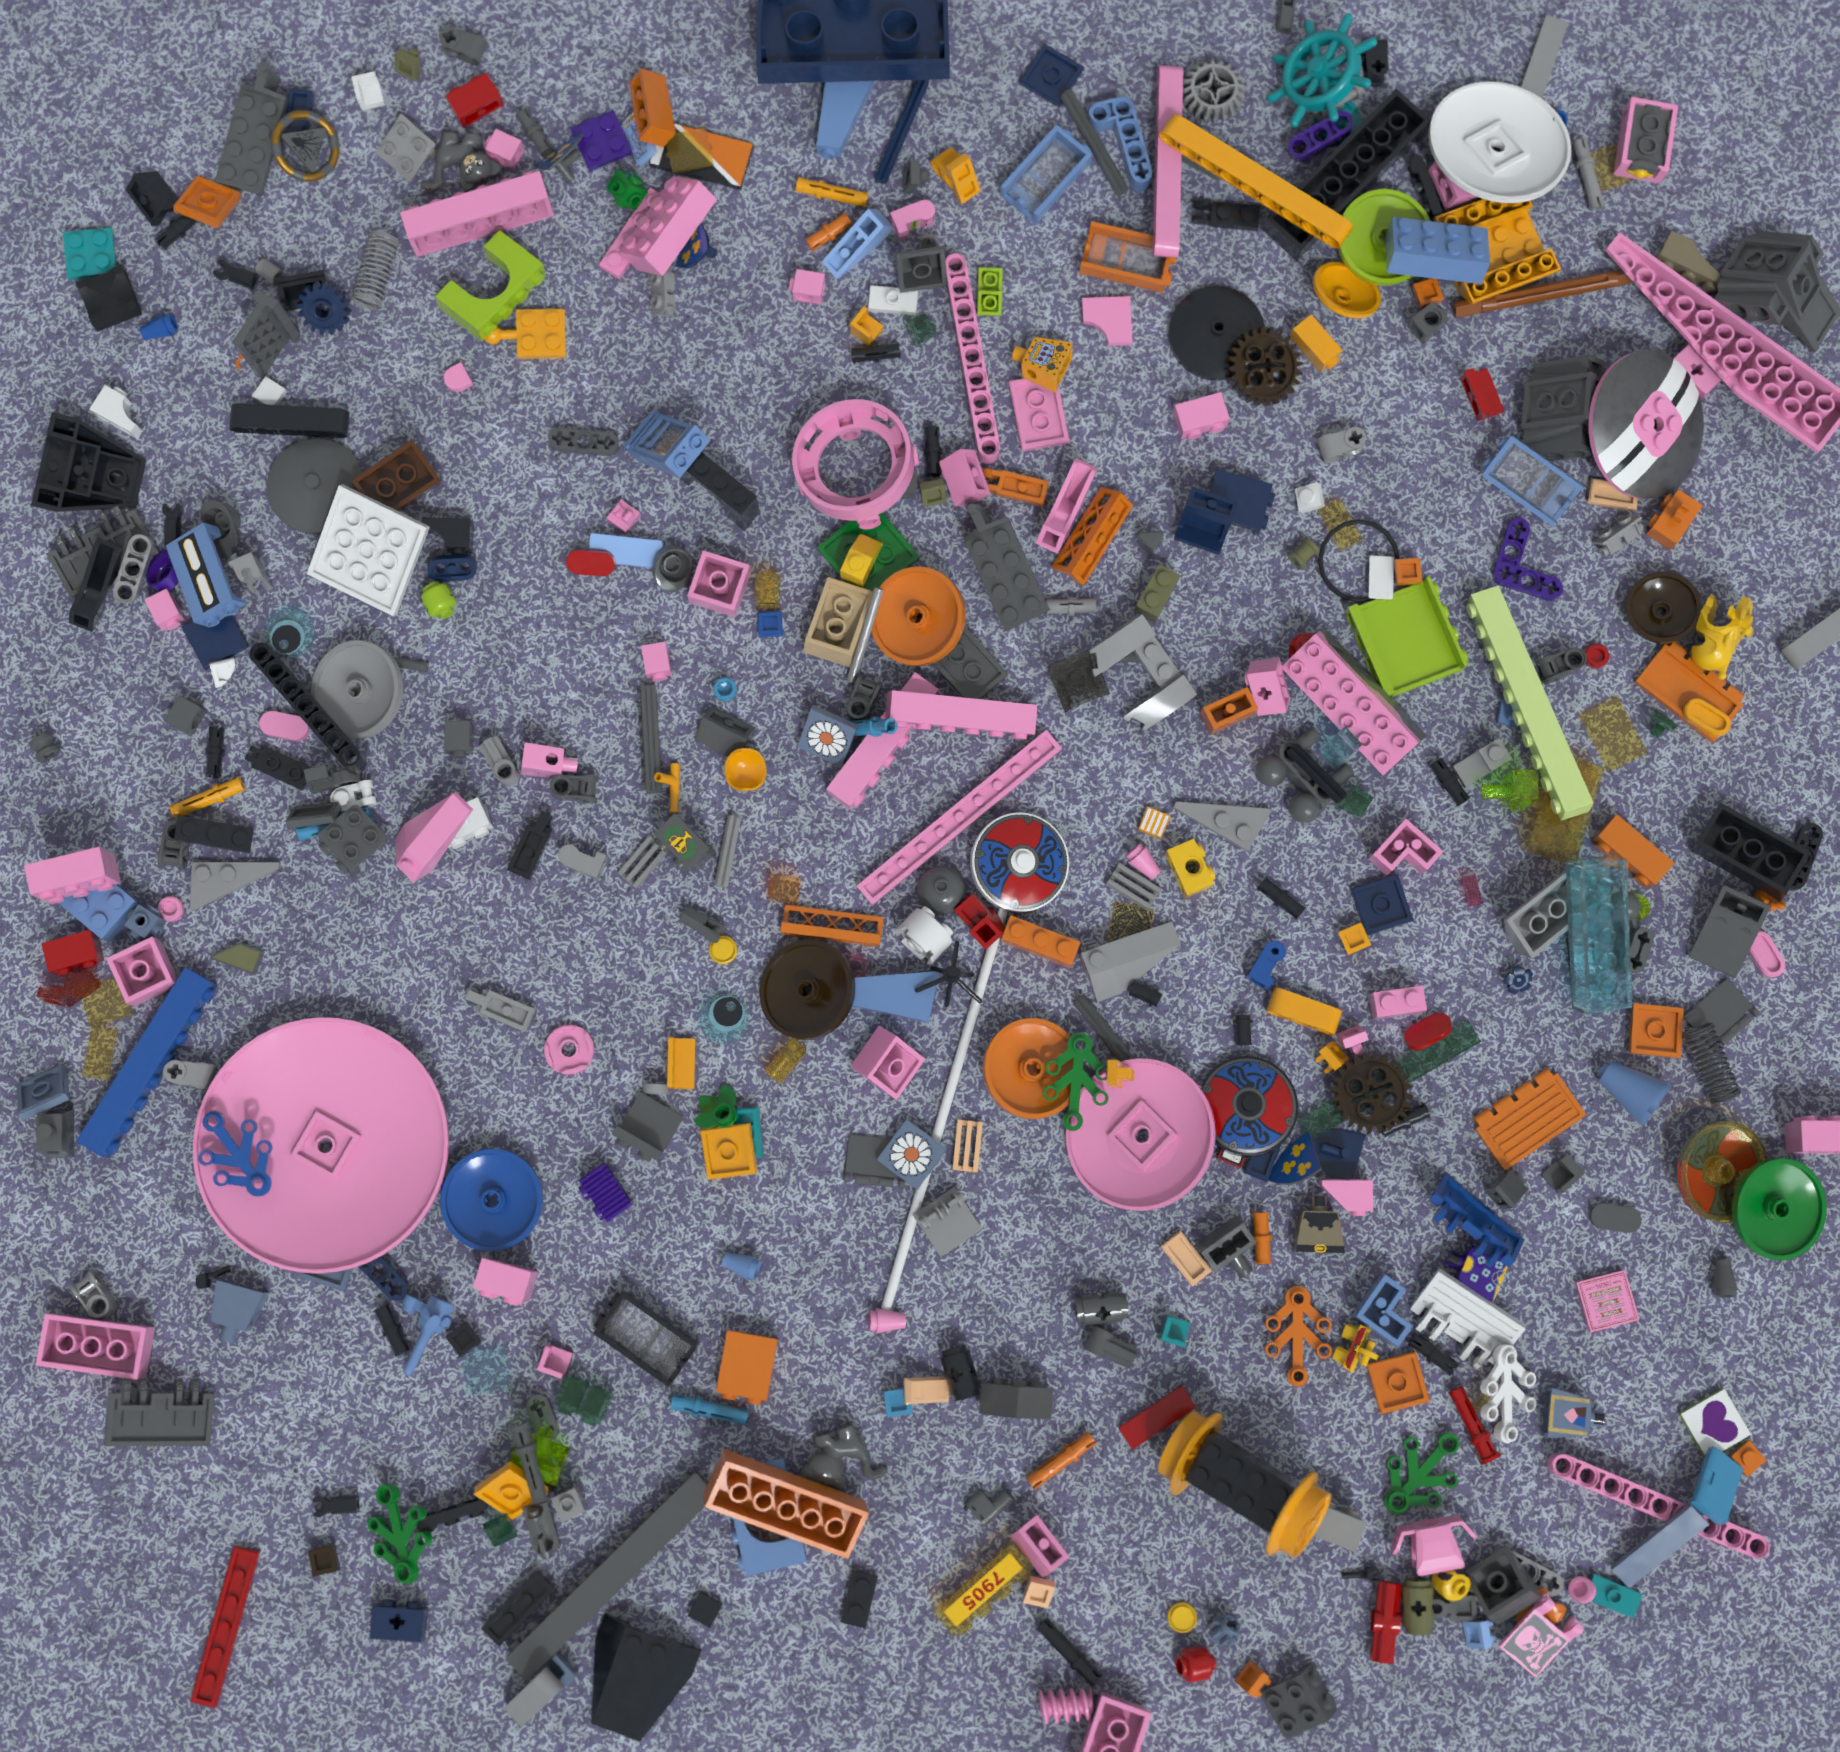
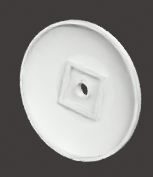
M1478 82L1456 89L1439 103L1429 126L1431 152L1443 173L1463 190L1489 201L1520 203L1541 197L1551 191L1561 181L1570 163L1571 141L1561 117L1539 96L1508 83ZM1492 147H1499L1501 152L1494 151Z

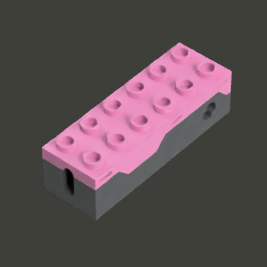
M1326 629L1317 633H1300L1289 643V660L1282 666V669L1382 775L1391 770L1427 736Z

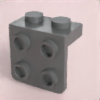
M358 805L351 806L335 819L334 823H330L317 834L321 843L318 846L327 857L332 855L337 860L335 863L336 867L344 875L348 872L352 878L360 872L358 865L387 842L386 835Z
M639 1094L620 1127L616 1126L612 1135L617 1137L615 1142L622 1147L628 1149L631 1145L639 1151L636 1155L650 1162L652 1158L659 1161L682 1122V1117L647 1095Z
M1311 1662L1302 1666L1294 1677L1270 1686L1261 1692V1698L1285 1738H1291L1328 1722L1337 1710L1333 1696L1328 1693L1320 1673L1315 1670Z

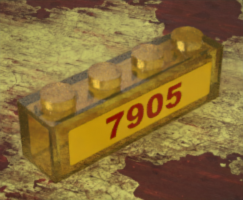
M1011 1540L933 1609L934 1614L954 1637L958 1633L962 1636L973 1626L971 1622L977 1616L983 1618L992 1610L990 1605L996 1599L1002 1601L1012 1592L1010 1587L1017 1581L1020 1584L1032 1574L1029 1570L1033 1566Z

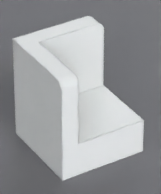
M374 71L351 77L356 98L362 110L385 105L381 85Z

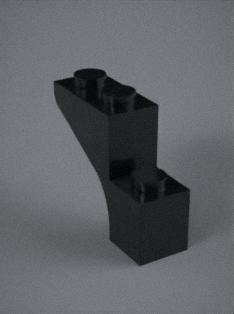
M101 538L96 539L82 585L70 608V624L93 632L104 611L106 596L118 576L122 547L111 541H105Z

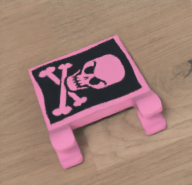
M1546 1593L1540 1594L1542 1598L1535 1602L1531 1610L1498 1644L1502 1650L1535 1677L1540 1674L1571 1639L1579 1636L1584 1630L1583 1626L1574 1617H1570L1567 1620L1562 1631L1543 1615L1551 1611L1555 1606V1603Z

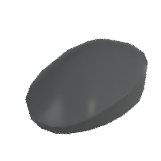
M668 545L659 550L654 559L652 570L656 584L668 592L678 591L687 584L692 572V561L682 547Z

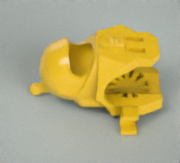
M1710 594L1700 612L1696 625L1698 635L1705 642L1702 645L1691 647V657L1698 667L1707 671H1719L1718 678L1724 680L1727 677L1726 671L1737 645L1744 638V635L1747 638L1752 636L1754 630L1751 626L1753 616H1751L1753 604L1751 598L1742 596L1736 609L1731 605L1729 607L1727 616L1732 619L1731 622L1726 626H1713L1718 605L1715 595Z

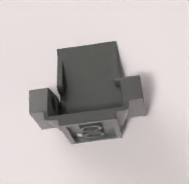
M1757 231L1754 236L1748 235L1747 238H1742L1720 272L1722 278L1717 284L1719 292L1714 298L1716 301L1743 320L1774 324L1782 323L1806 344L1810 352L1818 350L1840 314L1839 304L1819 274L1817 264L1824 253L1813 235Z
M1591 355L1534 363L1533 373L1529 374L1528 381L1525 382L1521 422V428L1524 430L1523 441L1550 461L1593 456L1589 439V411L1595 389L1605 373L1606 362ZM1526 452V456L1534 458Z

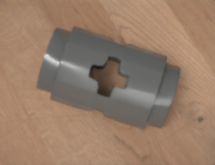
M1111 1291L1081 1294L1080 1297L1074 1298L1077 1323L1092 1325L1122 1322V1319L1128 1318L1126 1293Z

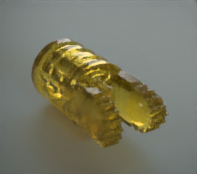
M791 1038L777 1053V1056L773 1058V1061L768 1064V1067L764 1069V1072L781 1085L806 1054V1047L801 1045L797 1039Z

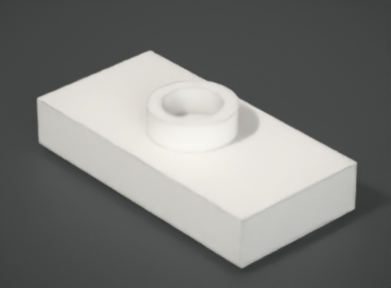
M870 286L868 311L916 316L918 290L900 293L899 288Z

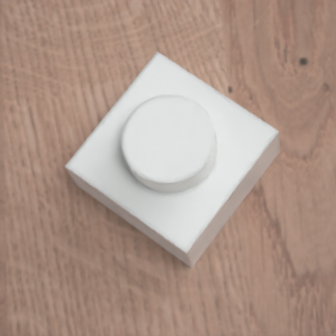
M1315 482L1295 489L1300 513L1325 507L1320 483Z

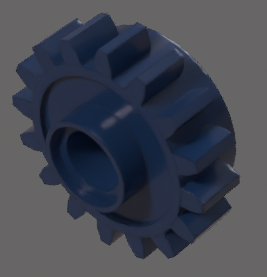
M315 281L313 287L307 285L304 289L305 292L302 291L299 295L301 300L296 305V307L302 309L298 313V317H305L303 325L311 324V332H314L316 328L320 329V335H323L326 330H328L330 335H333L336 329L341 331L344 327L343 324H347L350 320L348 316L352 312V309L348 308L351 300L346 299L344 296L345 290L340 291L337 284L332 286L329 285L328 281H325L323 284ZM320 304L326 305L329 311H324Z

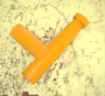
M672 763L670 764V775L657 772L654 780L670 785L669 813H679L680 764Z

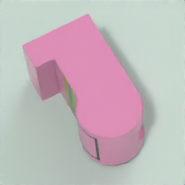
M921 200L890 212V222L894 226V231L899 241L908 238V231L920 226L929 227L935 221V206L928 200Z

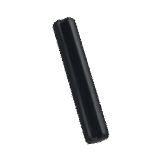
M1294 744L1287 751V754L1335 803H1340L1346 797L1347 793L1299 744Z

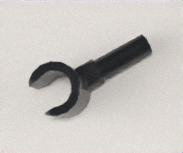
M229 1265L214 1272L198 1275L195 1279L196 1288L211 1287L210 1279L230 1272Z
M1367 1566L1363 1571L1342 1572V1579L1359 1578L1371 1583H1377L1380 1579H1371L1369 1574L1372 1570L1379 1569Z

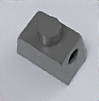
M74 1109L49 1110L37 1114L36 1149L48 1159L74 1158Z

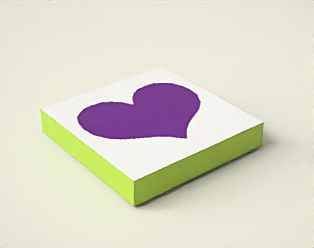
M1725 1389L1716 1391L1679 1413L1704 1458L1708 1447H1715L1720 1451H1724L1751 1435Z

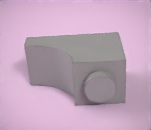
M1500 738L1451 768L1459 777L1462 786L1466 788L1506 765L1512 760V757Z

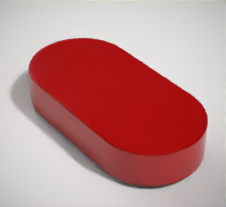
M574 549L567 556L566 565L574 574L608 576L615 569L616 560L608 551Z
M1434 1013L1410 1026L1404 1034L1405 1043L1408 1048L1420 1051L1448 1036L1452 1030L1450 1017L1444 1013Z

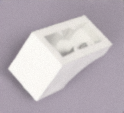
M104 385L90 407L91 412L101 420L138 439L143 431L130 417L132 403L127 399L128 394L116 386L112 389Z

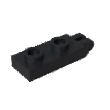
M262 745L260 749L250 746L249 751L257 754L256 758L247 754L244 758L253 763L251 768L301 791L304 790L307 783L304 770L312 767Z

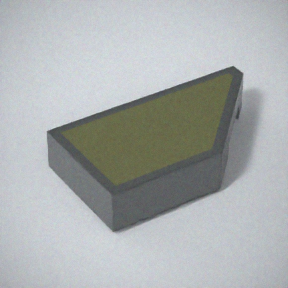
M238 943L213 954L210 959L256 975L265 952Z

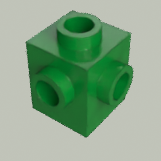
M619 168L605 187L614 198L613 202L622 209L627 207L635 211L649 192L642 184L643 179L640 176Z

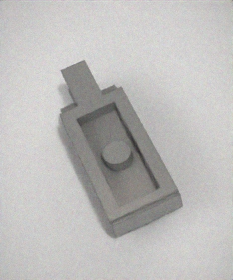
M483 989L482 994L468 990L465 997L466 1000L477 1004L474 1010L480 1014L525 1033L536 1012V1009L491 990Z

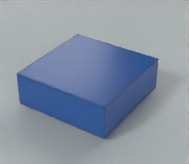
M782 611L757 612L759 638L783 637Z

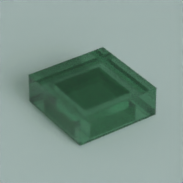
M507 1513L483 1524V1529L494 1547L518 1536L517 1530Z

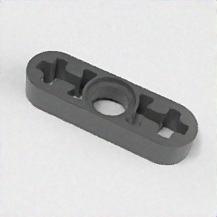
M555 428L548 437L551 447L557 452L613 456L620 447L617 436L611 432ZM559 435H563L564 439L571 440V435H574L572 439L573 447H570L569 441H562L561 445H557L554 439H557ZM583 436L591 439L590 445L586 448H581L577 445L579 438ZM595 437H598L599 443H606L607 439H611L614 445H610L609 449H605L603 444H597L598 448L594 449L596 445Z

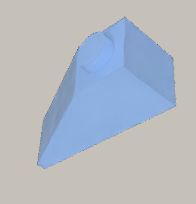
M867 209L823 259L822 263L836 279H839L874 250L894 229V226L879 210Z

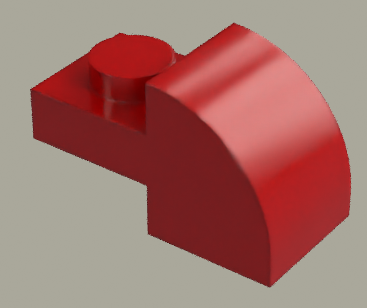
M974 893L954 909V912L970 928L968 932L985 950L1004 934L1005 928L997 913L992 908L989 910Z

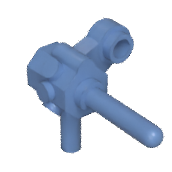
M407 1293L401 1302L403 1304L401 1309L414 1315L416 1312L420 1313L417 1323L421 1325L420 1330L422 1331L403 1369V1373L406 1376L413 1374L430 1337L434 1336L435 1333L441 1334L444 1327L448 1328L452 1321V1318L449 1316L455 1305L432 1294L428 1302H425Z

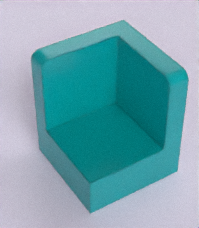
M1165 1315L1158 1340L1186 1348L1187 1343L1185 1340L1190 1322Z

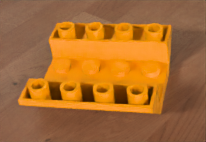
M1482 199L1434 218L1435 222L1488 228L1490 265L1482 284L1453 281L1457 292L1469 303H1477L1561 271L1552 248L1544 250L1528 214L1533 206L1531 200L1520 203H1500Z

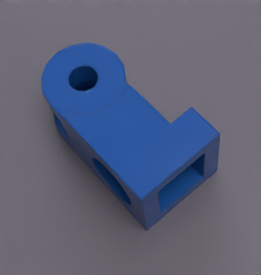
M1279 941L1268 942L1256 959L1246 979L1267 991L1275 980L1269 975L1275 965L1285 957V946Z

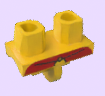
M1346 1324L1342 1337L1353 1342L1351 1348L1348 1351L1337 1346L1332 1358L1343 1365L1344 1369L1352 1373L1355 1371L1361 1354L1362 1358L1359 1364L1365 1367L1370 1358L1377 1360L1379 1355L1372 1352L1376 1343L1369 1340L1364 1349L1371 1330L1362 1325L1357 1327Z

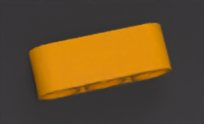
M1276 987L1273 989L1266 1012L1333 1036L1336 1033L1343 1012L1327 1004Z

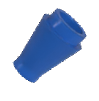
M162 313L146 325L141 326L139 330L142 338L147 341L149 339L174 336V333L178 332L179 328L176 319L171 313Z

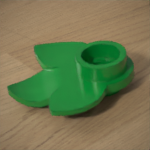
M723 1085L718 1093V1097L700 1096L699 1107L702 1113L694 1119L695 1124L704 1129L715 1126L727 1128L733 1125L738 1117L737 1110L735 1109L737 1101L735 1092L729 1086Z

